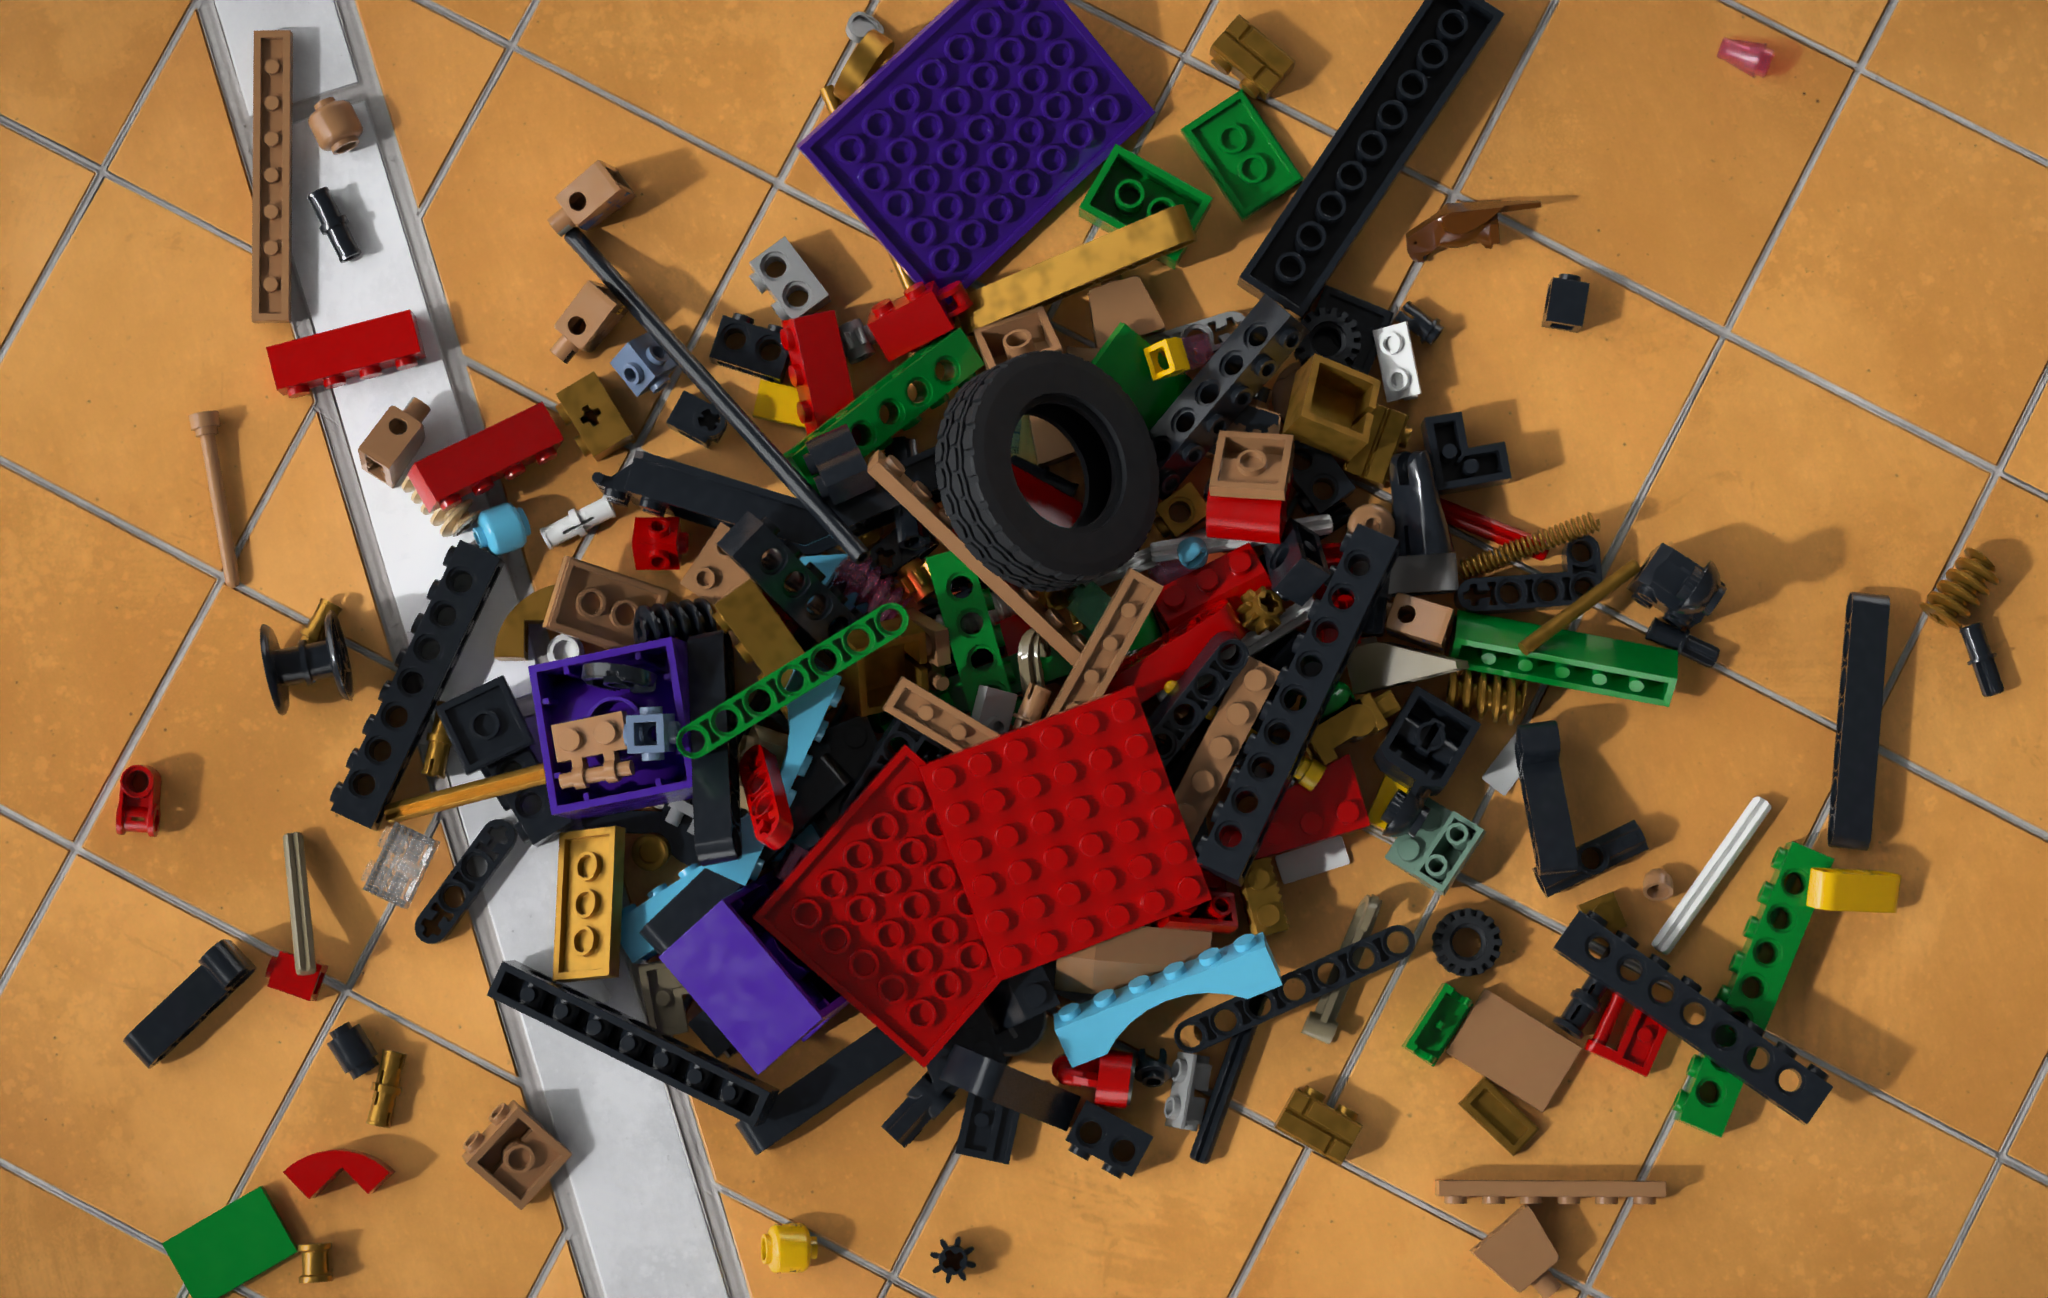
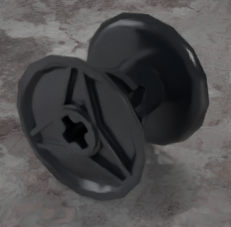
M330 610L325 618L326 640L308 644L305 639L299 640L298 646L284 649L280 648L273 629L268 625H261L260 645L265 675L274 706L280 715L283 716L288 711L290 705V685L304 682L307 685H312L318 679L334 676L341 696L345 700H353V679L348 650L335 611Z

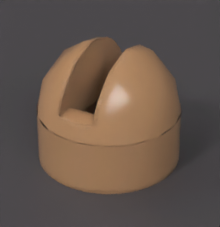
M1660 868L1650 870L1643 880L1644 896L1653 901L1669 899L1673 895L1671 875Z

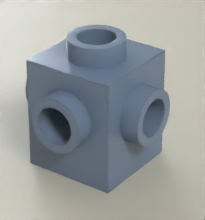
M648 332L627 342L610 362L637 397L650 390L655 394L666 387L671 381L668 376L678 366Z
M663 706L639 707L640 715H626L623 739L625 746H627V754L641 753L642 761L665 760V752H676V736L681 727L679 721H675V714H663ZM654 727H656L657 741L652 737Z

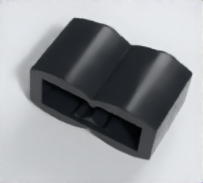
M847 424L805 442L809 453L802 456L811 476L819 473L813 479L822 499L830 496L835 506L876 487L872 476L867 472V464Z

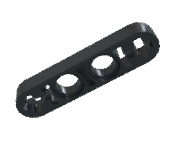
M495 819L489 821L483 827L415 922V932L421 941L427 944H438L450 935L513 849L517 841V833L511 823L502 819ZM504 826L507 829L505 836L508 838V842L506 844L499 842L492 851L499 854L494 861L488 853L479 850L478 847L481 843L485 847H489L494 839L490 834L493 828L501 830ZM474 856H481L487 862V871L481 877H472L467 871V863ZM453 886L462 888L465 893L464 903L457 908L449 907L445 902V893ZM438 903L444 911L454 914V917L449 921L444 916L438 924V927L442 930L439 935L431 934L427 937L425 935L427 927L423 924L426 920L434 921L438 917L440 912L434 910Z

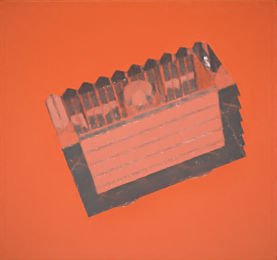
M396 821L392 828L386 826L377 845L382 850L376 862L370 860L362 874L361 880L366 882L363 890L403 909H408L440 842Z

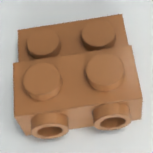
M1219 431L1209 483L1210 496L1285 501L1287 485L1291 482L1295 459L1294 435Z
M512 1100L508 1106L505 1103H501L493 1110L489 1117V1121L492 1123L482 1134L476 1131L469 1136L463 1145V1149L466 1151L462 1157L469 1167L522 1210L573 1154L548 1132L537 1119L515 1100Z

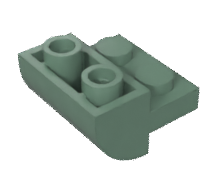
M1428 797L1424 805L1431 810L1415 837L1413 838L1408 834L1397 837L1384 858L1416 878L1424 886L1445 896L1485 836L1486 831L1457 812L1450 811Z

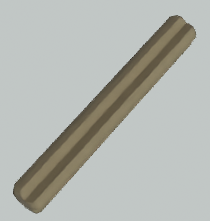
M300 832L287 833L283 836L295 969L297 975L305 976L316 972L304 840Z

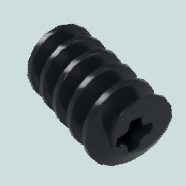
M704 598L694 599L693 602L686 599L680 601L679 604L671 601L666 603L665 606L661 603H656L651 608L647 605L639 606L635 612L633 623L635 644L674 637L687 642L689 636L717 631L716 621L712 616L714 614L713 610Z

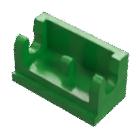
M1442 983L1402 1047L1434 1067L1474 1005L1473 1001L1455 991V988L1449 984Z

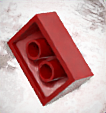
M1248 542L1165 585L1153 606L1166 632H1169L1206 607L1222 599H1227L1236 612V609L1243 604L1240 597L1249 589L1255 592L1261 586H1264L1266 590L1273 591L1271 588L1272 583L1265 568Z

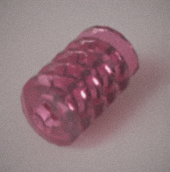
M847 555L833 570L836 573L832 582L834 586L845 582L847 584L843 592L845 596L855 592L858 594L853 604L855 607L864 603L868 604L864 616L887 603H897L904 608L913 598L909 597L903 601L901 600L905 592L903 586L892 591L890 590L894 582L892 576L880 580L884 569L882 566L869 569L873 560L872 556H869L862 564L857 565ZM885 610L881 614L880 622L893 619L898 613L894 610Z

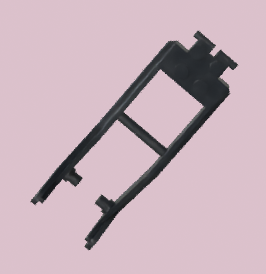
M936 446L904 459L900 463L906 470L904 474L914 483L917 480L922 482L933 496L931 499L937 504L941 502L940 490H938L935 472L937 469L935 464ZM636 450L632 464L611 477L600 472H595L592 475V480L603 493V496L607 497V501L628 507L629 502L632 501L633 504L643 508V512L653 516L664 518V515L668 514L716 529L720 522L732 528L749 511L759 520L764 515L768 517L781 530L777 537L782 542L788 538L803 552V556H816L839 546L797 498L647 452ZM874 478L875 488L835 506L830 496L823 498L848 527L871 518L869 525L866 524L860 534L858 532L854 533L857 537L895 522L894 513L891 512V509L901 505Z

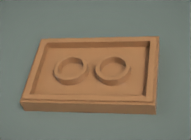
M564 556L542 627L607 649L634 645L633 623L637 608L642 605H647L651 608L656 603H661L665 606L669 590L570 556Z
M1485 988L1445 1053L1537 1110L1544 1112L1582 1048Z

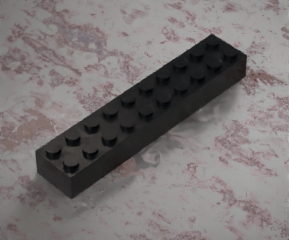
M1424 0L1239 276L1237 283L1239 287L1259 300L1267 294L1299 322L1304 318L1500 25L1504 16L1503 12L1484 0Z

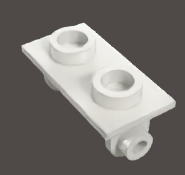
M1407 321L1373 330L1387 402L1418 398L1422 391Z

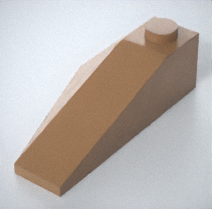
M1144 925L1057 959L1054 990L1094 994L1106 989L1122 988L1138 976H1152L1162 972L1171 963L1178 961L1185 963L1198 958L1200 953L1211 948L1212 932L1166 929L1156 927L1155 925Z

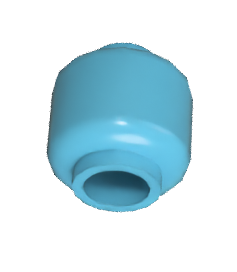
M508 502L481 511L477 517V527L472 529L478 547L480 549L486 547L488 552L495 556H501L524 547L527 542V536L531 534L530 524L524 510L521 507L516 508Z

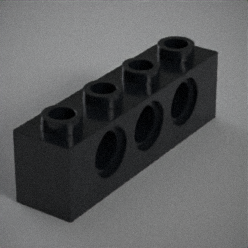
M528 747L480 771L485 778L503 774L505 768L510 763L517 762L522 768L540 763L532 749ZM547 784L497 796L505 811L512 809L517 817L518 822L513 825L524 843L531 841L534 846L538 847L576 824L573 819L551 815ZM537 794L542 801L541 809L536 814L528 815L523 809V802L527 796Z

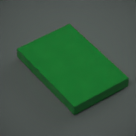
M1243 89L1181 129V133L1241 221L1249 218L1304 180Z
M1120 322L1091 363L1102 369L1105 374L1110 375L1122 387V390L1129 395L1150 431L1192 379L1183 372L1173 377L1153 381L1143 350L1151 345L1128 325ZM1159 352L1158 363L1160 367L1164 370L1170 368L1167 358Z
M259 1186L162 1243L192 1298H220L299 1252L296 1243L263 1186Z

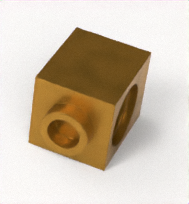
M1189 482L1158 504L1153 523L1164 538L1168 535L1172 539L1179 538L1206 520L1207 503L1193 484ZM1175 505H1183L1189 510L1190 518L1183 523L1174 522L1169 516L1170 508Z

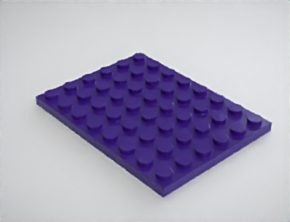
M953 0L796 147L914 283L923 282L925 285L934 280L938 288L941 289L960 280L964 289H967L1109 156L1115 144L1120 146L1156 112L1064 0ZM952 296L945 298L948 305L954 301Z

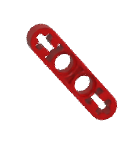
M756 744L749 748L742 757L739 772L755 837L770 849L777 850L784 846L792 835L794 828L777 758L772 752Z

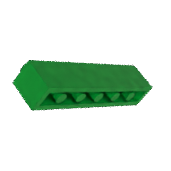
M1457 610L1450 638L1449 656L1468 661L1469 668L1467 670L1660 706H1670L1678 680L1677 650L1562 629L1529 655H1524L1519 649L1518 643L1542 625Z

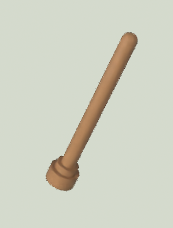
M216 410L203 411L189 415L191 431H195L196 437L201 440L225 583L228 587L235 588L240 584V576L215 435L218 434V427L221 426L219 412Z

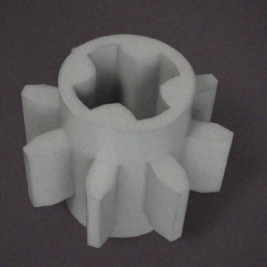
M854 319L838 327L844 354L850 364L861 362L876 353L872 345L878 342L868 325L863 326L860 319Z

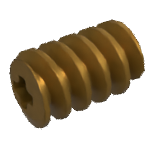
M1969 547L1964 550L1965 557H1959L1955 561L1957 569L1950 568L1945 573L1947 580L1938 581L1936 584L1938 592L1931 591L1927 595L1929 603L1922 602L1919 604L1925 614L1947 628L1950 626L1961 630L1962 625L1957 619L1958 615L1970 619L1972 615L1966 607L1967 604L1977 608L1980 607L1981 603L1975 596L1976 593L1989 596L1990 591L1986 587L1985 582L1988 581L1995 585H1998L2000 582L1994 573L1995 566L1982 553Z
M1464 669L1459 678H1457V671L1452 672L1449 676L1446 702L1455 709L1458 705H1462L1463 713L1469 716L1473 707L1477 708L1480 720H1483L1488 710L1492 711L1493 722L1496 723L1501 715L1505 713L1508 725L1512 726L1517 716H1520L1522 712L1527 681L1523 680L1518 689H1516L1514 678L1509 677L1502 687L1499 675H1493L1487 684L1486 675L1483 672H1479L1474 681H1472L1470 670Z

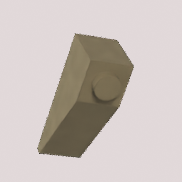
M1376 636L1361 639V643L1356 644V648H1354L1347 663L1353 694H1368L1469 668L1468 661L1393 642H1377Z

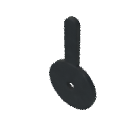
M669 803L664 805L662 811H626L582 820L584 829L619 826L626 828L625 833H659L668 840L671 854L676 859L688 866L694 863H698L701 866L695 850L694 835L687 832L694 818L684 814L678 827L664 821L671 809L668 806ZM741 809V818L748 813V810Z

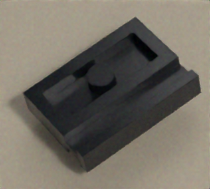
M968 1092L955 1153L1009 1165L1020 1113Z

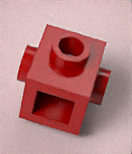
M635 517L632 550L636 570H680L682 555H687L689 550L688 533L682 532L680 517Z

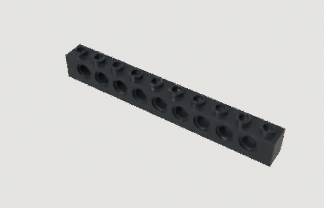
M1359 523L1353 533L1349 531L1346 533L1339 552L1343 553L1338 566L1331 565L1329 568L1331 576L1323 584L1327 586V589L1321 600L1318 598L1314 600L1308 613V619L1311 620L1306 633L1300 632L1295 639L1292 647V652L1295 653L1290 667L1284 665L1278 675L1276 686L1280 688L1274 700L1268 699L1261 711L1259 719L1263 723L1258 734L1251 733L1243 751L1247 757L1242 767L1236 766L1229 778L1227 787L1231 789L1226 801L1220 800L1214 809L1211 821L1215 824L1210 835H1203L1197 845L1195 853L1199 857L1197 863L1202 870L1242 887L1401 551L1399 540ZM1363 561L1371 566L1370 570L1362 576H1357L1350 572L1352 565L1356 562ZM1341 595H1350L1355 599L1353 605L1348 609H1339L1334 605V602ZM1326 628H1333L1339 632L1337 639L1331 643L1321 642L1318 636ZM1309 662H1318L1323 666L1322 671L1314 677L1304 675L1302 673L1303 667ZM1295 695H1301L1307 699L1305 706L1298 711H1293L1286 707L1289 698ZM1286 729L1291 733L1286 743L1277 745L1270 741L1274 731ZM1261 763H1270L1274 766V772L1270 777L1260 779L1254 775L1255 768ZM1248 796L1256 798L1258 805L1254 811L1243 813L1238 810V804L1243 798ZM1235 830L1242 834V839L1238 845L1226 847L1222 844V838L1228 831Z

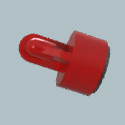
M1109 1050L1107 1055L1072 1068L1066 1054H1062L1053 1061L1052 1074L1063 1085L1095 1087V1105L1126 1109V1105L1131 1103L1136 1057L1133 1056V1052Z

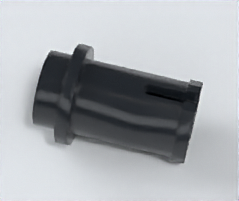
M1411 301L1406 302L1402 308L1412 315L1414 319L1399 311L1395 320L1400 323L1407 321L1409 330L1421 338L1420 342L1422 344L1427 342L1432 345L1444 329L1439 324L1440 319L1436 318L1433 320L1414 306Z

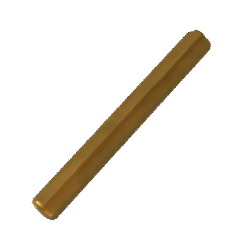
M541 763L387 804L384 806L386 821L394 824L546 784L544 765Z

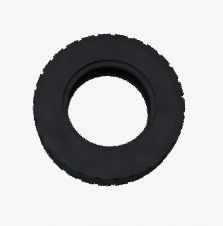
M1038 350L1016 356L978 374L966 382L955 394V398L951 399L944 412V419L941 420L937 435L938 442L935 450L937 470L935 472L938 490H940V498L953 529L959 539L965 544L964 546L984 567L996 576H1000L1003 580L1018 587L1024 586L1028 590L1051 592L1069 589L1104 576L1122 567L1134 557V553L1139 551L1147 539V533H1150L1156 516L1155 511L1158 508V488L1160 484L1159 467L1156 461L1157 456L1153 440L1150 438V432L1142 415L1140 416L1138 408L1129 395L1122 390V387L1110 375L1105 374L1102 369L1091 362L1084 361L1081 357L1069 353L1062 354L1061 351ZM1023 415L1038 417L1056 427L1068 439L1079 458L1084 475L1085 496L1081 513L1071 528L1058 526L1040 516L1026 501L1017 485L1012 469L1011 444L1016 426Z

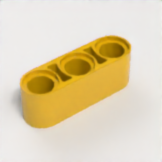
M1812 867L1806 906L1831 911L1896 913L1902 876L1896 873L1877 870Z

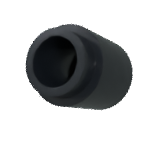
M348 1021L329 1033L333 1040L327 1043L328 1047L345 1074L349 1072L353 1080L379 1065L375 1057L378 1053L360 1024L352 1027Z

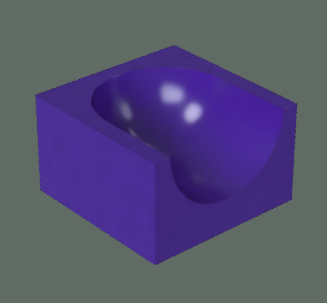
M668 637L528 666L551 815L574 820H585L693 798L692 759L683 756L678 751L677 746L676 752H665V760L642 761L641 753L627 754V750L620 751L621 762L633 761L635 766L634 775L622 777L621 781L608 783L606 780L590 783L589 788L580 790L575 789V787L562 789L559 784V774L571 772L572 762L557 763L551 725L618 711H627V715H640L639 707L663 706V714H675V721H679L682 729L690 723L687 642L674 637ZM597 662L614 663L651 671L658 675L656 690L648 694H634L630 692V689H620V691L616 690L615 692L587 685L581 679L583 664ZM654 727L652 737L657 741L656 727ZM687 731L682 738L683 748L688 752H691L690 731ZM603 755L587 758L589 768L603 766Z
M774 869L722 899L659 956L660 960L758 1075L799 1040L805 1042L849 1004L845 998L752 918L753 914L784 881Z

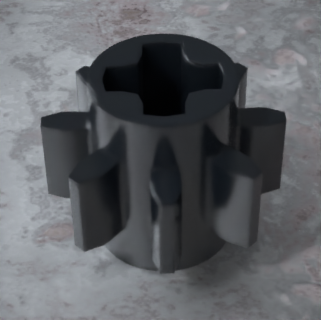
M960 1236L956 1238L954 1245L949 1246L946 1240L942 1238L940 1240L943 1247L941 1253L931 1252L930 1254L931 1257L939 1259V1265L932 1272L938 1273L943 1270L947 1273L945 1279L948 1284L951 1281L952 1275L957 1274L965 1281L966 1274L963 1271L965 1267H976V1263L969 1261L967 1257L968 1254L972 1253L974 1247L970 1246L964 1250L960 1246ZM951 1250L954 1254L962 1253L963 1258L959 1262L961 1266L959 1269L955 1270L952 1265L946 1267L943 1264L947 1259L946 1251Z

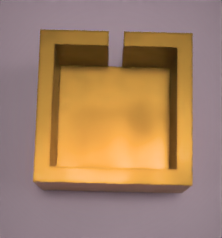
M1315 353L1295 374L1282 434L1294 435V440L1349 462L1369 442L1374 415L1370 413L1376 408L1381 380Z
M898 617L880 623L885 630L896 631L901 624V618ZM909 619V624L901 635L840 672L842 677L841 686L845 687L842 701L860 717L884 712L882 708L901 676L929 692L928 669L922 665V663L927 662L925 631ZM852 630L847 637L848 646L854 651H863L868 645L867 634L862 630Z

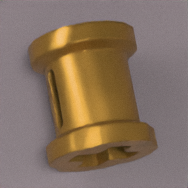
M332 1243L298 1244V1251L302 1252V1276L299 1277V1283L333 1281V1275L329 1273L328 1250L332 1249Z

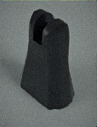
M1417 450L1412 453L1405 451L1394 454L1390 461L1391 515L1395 520L1396 529L1393 538L1400 542L1401 551L1399 556L1455 552L1439 496L1436 471L1431 453L1426 450Z

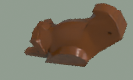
M1491 200L1446 203L1433 216L1405 233L1407 252L1412 260L1424 263L1423 257L1430 254L1437 247L1461 248L1479 242L1485 248L1492 249L1493 245L1500 243L1497 213L1541 208V201Z

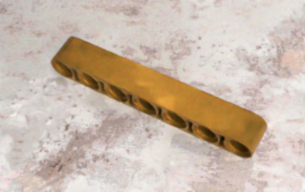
M1184 204L1164 209L967 293L973 305L958 314L965 335L967 337L974 336V329L987 326L1041 305L1043 307L1196 242L1197 238Z

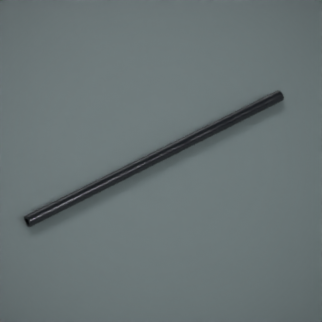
M573 227L568 231L564 239L847 555L857 565L865 562L869 558L871 551L822 499L816 490L578 227Z

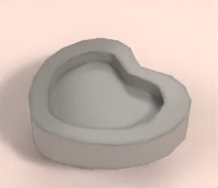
M859 11L851 15L845 29L849 39L856 43H860L863 37L872 29L884 35V28L879 21L869 14Z

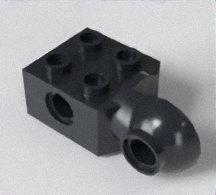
M1661 543L1650 552L1640 567L1641 571L1634 576L1627 587L1628 590L1633 592L1631 598L1647 609L1654 606L1664 613L1662 618L1668 624L1679 630L1683 626L1689 630L1700 623L1705 615L1709 616L1727 590L1724 587L1725 584L1720 580L1718 569L1712 561L1703 568L1664 543Z
M1416 686L1407 698L1373 756L1380 771L1408 789L1406 793L1400 789L1397 790L1381 817V820L1388 823L1382 833V836L1399 837L1405 834L1413 838L1415 837L1431 810L1424 805L1428 797L1437 796L1446 786L1481 726V723L1419 686Z

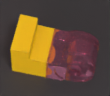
M1208 333L1183 338H1167L1143 349L1153 381L1186 374L1189 371L1203 368L1214 355ZM1159 352L1165 353L1170 368L1164 370L1160 367L1158 363Z

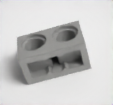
M785 236L749 262L754 272L749 276L751 281L761 294L768 291L776 302L771 307L782 321L814 314L831 302L828 292ZM773 262H782L786 265V271L782 276L773 278L766 274L767 267ZM795 291H804L808 294V300L803 306L794 307L788 303L789 296Z

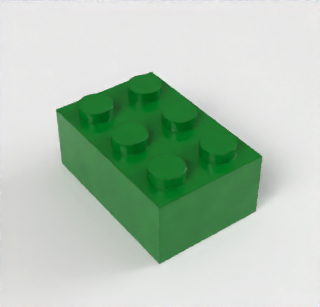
M1115 144L1079 207V217L1110 233L1169 207L1184 204L1193 231L1196 233L1211 207L1213 198ZM1188 246L1156 260L1175 270Z

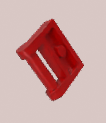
M1612 992L1592 1040H1587L1584 1050L1647 1077L1668 1030L1634 1007L1616 1050L1607 1047V1041L1625 1003L1624 999ZM1654 998L1656 1001H1658V1002H1660V1003H1665V1002H1662V1001H1660V1000Z

